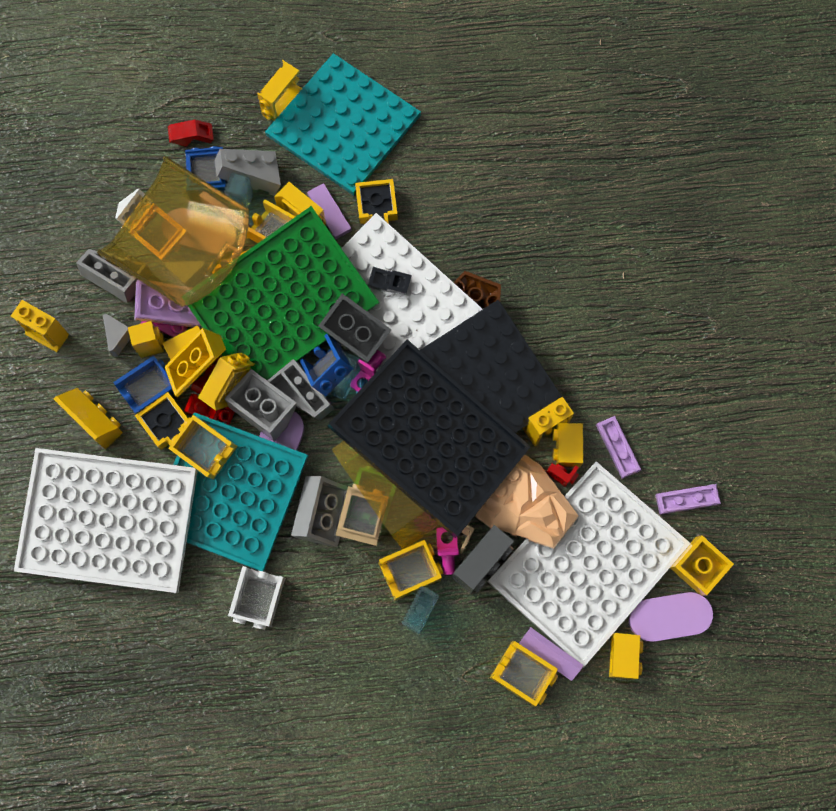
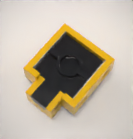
M393 179L355 183L360 224H366L375 213L388 224L389 221L398 220Z
M169 392L135 415L160 450L168 445L171 446L172 438L181 432L183 424L187 419V416Z

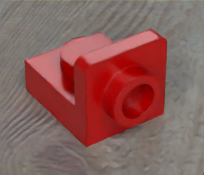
M552 463L546 473L566 487L568 483L573 484L579 476L576 473L579 467L575 465L570 474H568L563 466Z

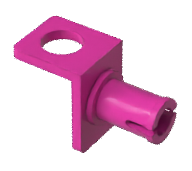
M376 350L367 363L359 359L358 364L361 370L350 383V387L358 392L361 388L357 386V382L362 378L369 381L376 373L377 368L386 359V356L381 351Z
M439 527L436 529L438 556H442L443 574L452 575L455 572L454 556L459 555L457 537H453L450 543L442 542L441 535L447 531L443 527Z

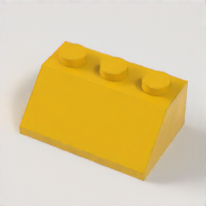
M202 328L165 366L175 396L179 397L226 350L221 335Z
M78 388L56 396L54 400L105 450L123 433L119 429L121 424L114 417L109 419L105 415L107 411L100 404L96 406L91 402L94 398L86 390L82 393Z

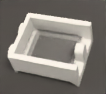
M243 566L228 616L234 617L233 622L244 625L246 621L253 622V627L265 630L266 626L272 627L286 578Z

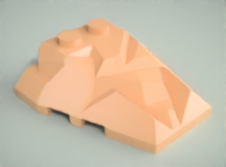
M524 455L477 512L475 517L489 528L495 525L501 531L510 533L511 536L527 538L531 542L554 549L579 515L543 467Z

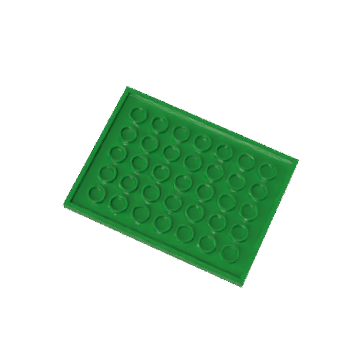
M312 206L182 296L204 329L221 335L226 350L221 355L227 356L236 353L247 355L250 358L249 360L254 363V366H250V368L265 380L270 379L293 359L299 361L312 352L315 347H319L327 341L325 338L327 332L318 326L342 293L367 312L380 304Z

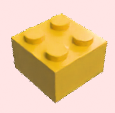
M701 535L693 539L670 569L698 594L705 596L710 593L734 563Z

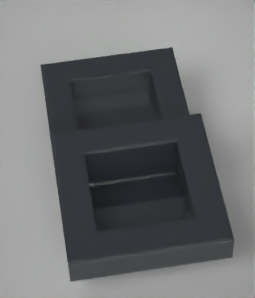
M373 267L368 287L406 295L412 275Z

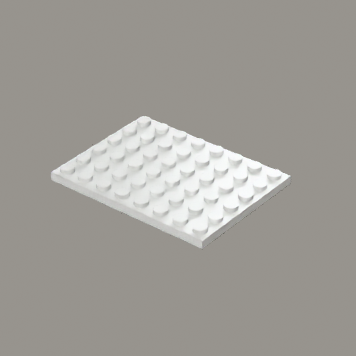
M377 213L341 248L367 285L373 267L412 275L406 295L370 288L380 304L368 311V313L392 329L377 349L386 356V359L377 368L376 372L407 339L420 350L483 310Z
M35 448L14 572L179 593L198 470L193 467Z
M595 462L564 496L579 517L554 549L531 542L526 538L488 580L490 585L560 649L583 664L582 668L585 667L691 544L598 462Z

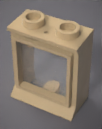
M353 484L352 487L348 486L336 536L377 546L389 497L384 496L385 491L373 489V492L364 491L365 486Z

